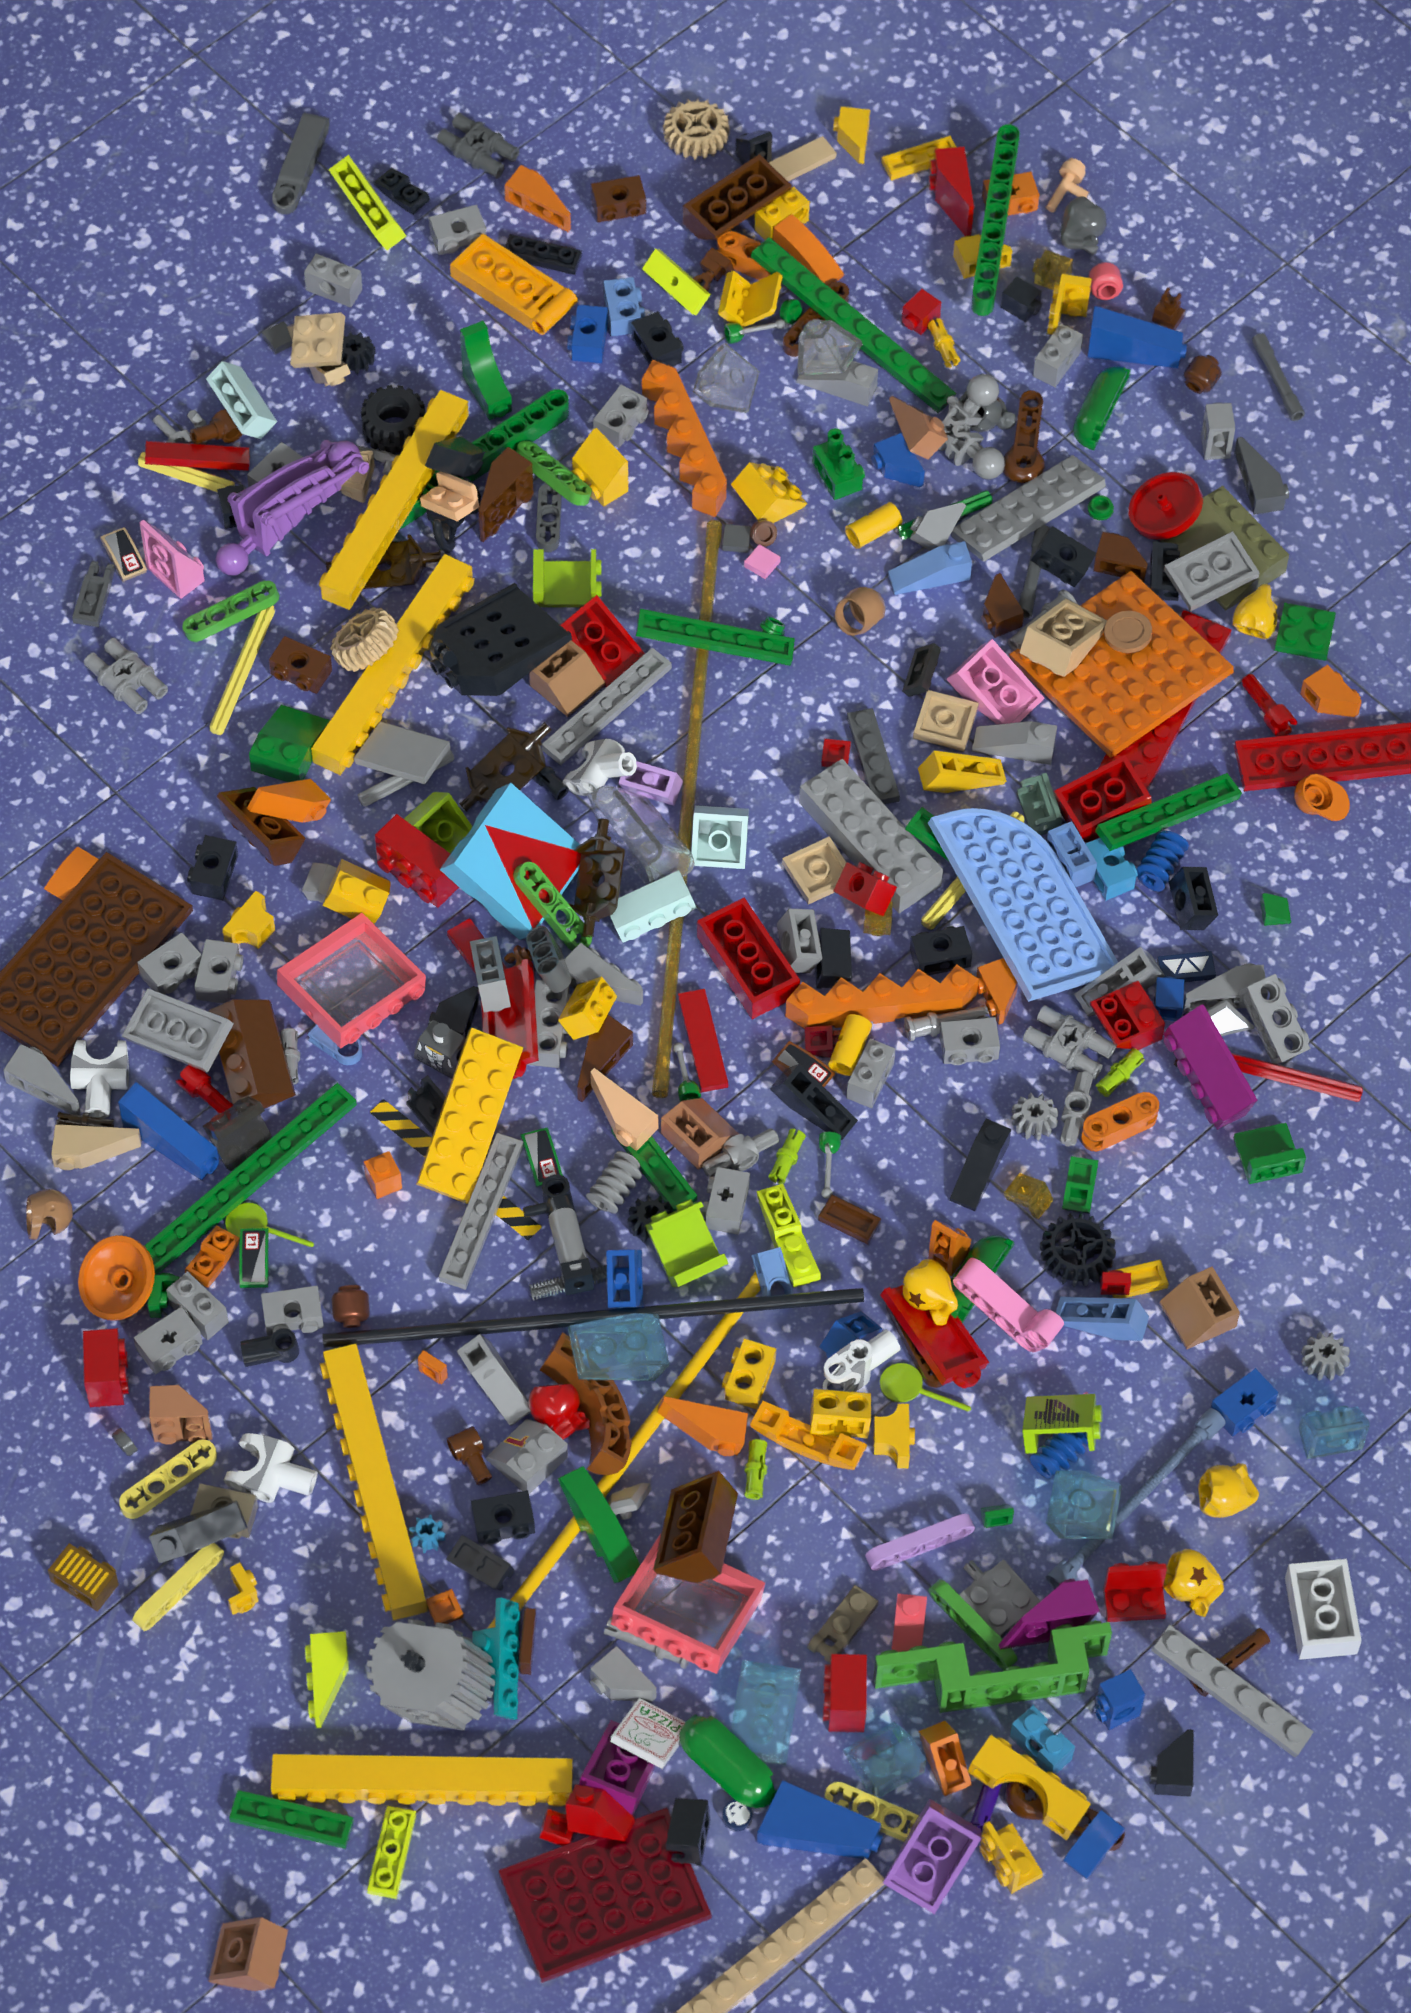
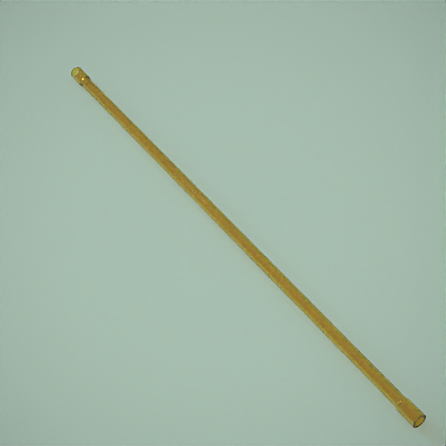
M717 520L707 522L705 537L706 551L699 620L712 622L718 552L722 534V523ZM696 648L674 871H680L686 886L709 650ZM684 916L673 919L669 923L656 1068L652 1084V1095L656 1098H666L669 1092V1067Z

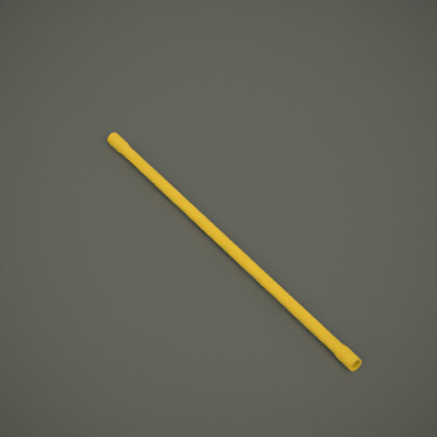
M756 1271L737 1298L756 1297L760 1292L761 1288ZM744 1312L729 1313L722 1317L664 1396L679 1399ZM663 1397L631 1438L630 1455L625 1467L616 1474L604 1475L598 1482L597 1486L604 1497L607 1496L664 1420V1417L657 1413L658 1406ZM574 1516L510 1599V1601L519 1603V1612L580 1532ZM496 1617L490 1623L487 1629L495 1627Z

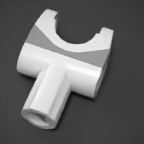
M601 739L588 742L582 750V755L586 761L578 769L568 773L563 783L576 795H598L609 778L633 775L637 768L636 758L630 752L625 753L622 745L615 740Z
M77 1040L71 1059V1089H86L84 1113L90 1114V1117H108L110 1114L111 1089H128L129 1060L126 1040H118L114 1052L105 1059H94L86 1052L85 1040Z
M885 1329L868 1342L855 1340L843 1347L825 1362L824 1375L826 1379L822 1389L828 1390L827 1387L832 1383L840 1384L843 1387V1391L856 1392L864 1387L870 1380L871 1370L900 1351V1345L895 1336ZM839 1364L832 1373L829 1372L831 1365Z
M252 1433L242 1435L239 1442L240 1446L252 1452V1455L256 1456L259 1462L251 1470L228 1471L224 1482L235 1491L256 1495L257 1500L269 1503L274 1501L279 1487L310 1496L316 1484L317 1471L289 1463L295 1450L293 1446L285 1441L265 1435Z

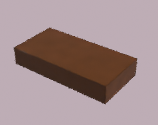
M831 1194L818 1216V1221L868 1245L881 1223V1218Z
M526 1608L523 1615L519 1672L531 1675L536 1630V1609Z

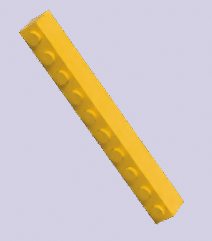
M442 390L439 391L435 398H431L424 417H420L416 423L413 435L406 438L400 456H395L389 474H385L382 477L379 490L376 494L371 495L365 513H361L358 516L355 529L345 537L340 553L337 552L334 555L328 573L324 572L321 576L319 587H321L322 599L348 610L352 608L435 472L434 469L425 466L434 443L456 438L469 416L467 400Z
M444 554L398 621L397 628L399 631L396 634L397 639L393 641V647H390L387 650V654H383L380 660H376L372 666H367L311 748L313 763L340 776L346 767H351L358 749L369 738L371 730L376 728L379 722H381L382 714L386 708H391L399 689H403L406 686L411 671L419 667L424 652L430 649L437 625L447 620L452 611H457L464 593H468L472 589L474 584L472 566Z
M357 1344L324 1351V1362L319 1363L323 1380L329 1379L331 1386L326 1388L329 1404L336 1405L337 1413L333 1414L336 1430L343 1431L344 1438L340 1439L343 1456L349 1455L351 1464L346 1466L350 1482L356 1481L358 1489L353 1490L357 1508L363 1506L365 1515L360 1516L364 1533L369 1532L372 1541L367 1542L370 1558H376L379 1566L374 1568L378 1586L384 1585L386 1594L381 1595L385 1612L391 1611L393 1621L426 1613L427 1605Z
M273 1754L272 1798L287 1802H294L295 1799H307L312 1803L338 1800V1802L346 1804L354 1803L356 1800H368L369 1803L382 1804L385 1801H398L401 1804L428 1801V1803L433 1805H441L446 1801H457L461 1805L488 1802V1804L494 1806L504 1805L506 1802H518L522 1806L548 1803L551 1806L558 1807L565 1805L573 1789V1758Z

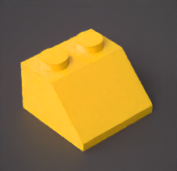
M597 428L593 429L573 456L571 472L591 487V498L598 500L605 507L628 492V461Z
M341 859L322 906L350 919L363 913L375 924L381 916L390 893L391 881Z

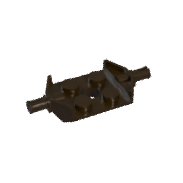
M407 534L408 540L391 542L377 565L378 567L380 564H388L391 567L385 571L379 570L376 567L363 589L415 585L420 579L426 563H435L441 560V551L422 552V549L412 536ZM326 561V571H327V573H328L329 569L331 568V562H332V561H329V562Z
M545 722L531 734L508 727L506 730L509 734L471 770L468 767L465 768L471 791L459 804L466 812L477 801L487 803L496 789L512 783L521 790L546 766L541 748V740L552 729ZM507 765H514L512 774L508 776L502 775V771Z
M603 818L598 819L595 837L589 838L574 849V851L581 854L574 905H569L578 915L583 917L584 927L582 936L589 938L594 937L595 922H600L601 918L613 915L617 909L625 849L612 841L611 837L607 836L610 820ZM605 875L604 882L599 885L601 876Z

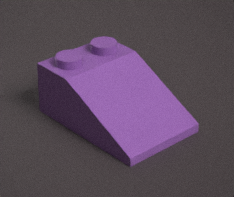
M929 1799L886 1874L883 1884L935 1914L982 1838L981 1829Z

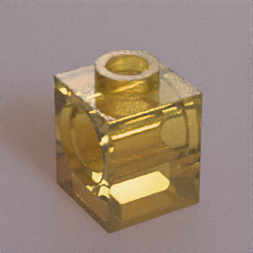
M1045 250L1041 259L1036 258L1032 268V272L1035 273L1034 284L1054 290L1055 283L1060 284L1061 274H1072L1073 259Z

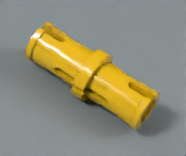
M940 318L936 319L938 326H936L934 320L930 321L928 329L935 340V349L940 351L945 366L952 368L951 360L954 367L960 363V358L953 346V337L948 335L943 320Z

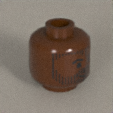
M1211 355L1195 356L1183 374L1186 380L1185 385L1191 391L1198 394L1210 392L1222 374L1218 366V360Z

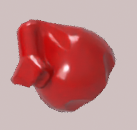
M572 1384L536 1386L531 1391L528 1404L534 1420L547 1425L563 1440L576 1431L590 1428V1419L585 1417L583 1411L578 1410L580 1405L579 1393Z

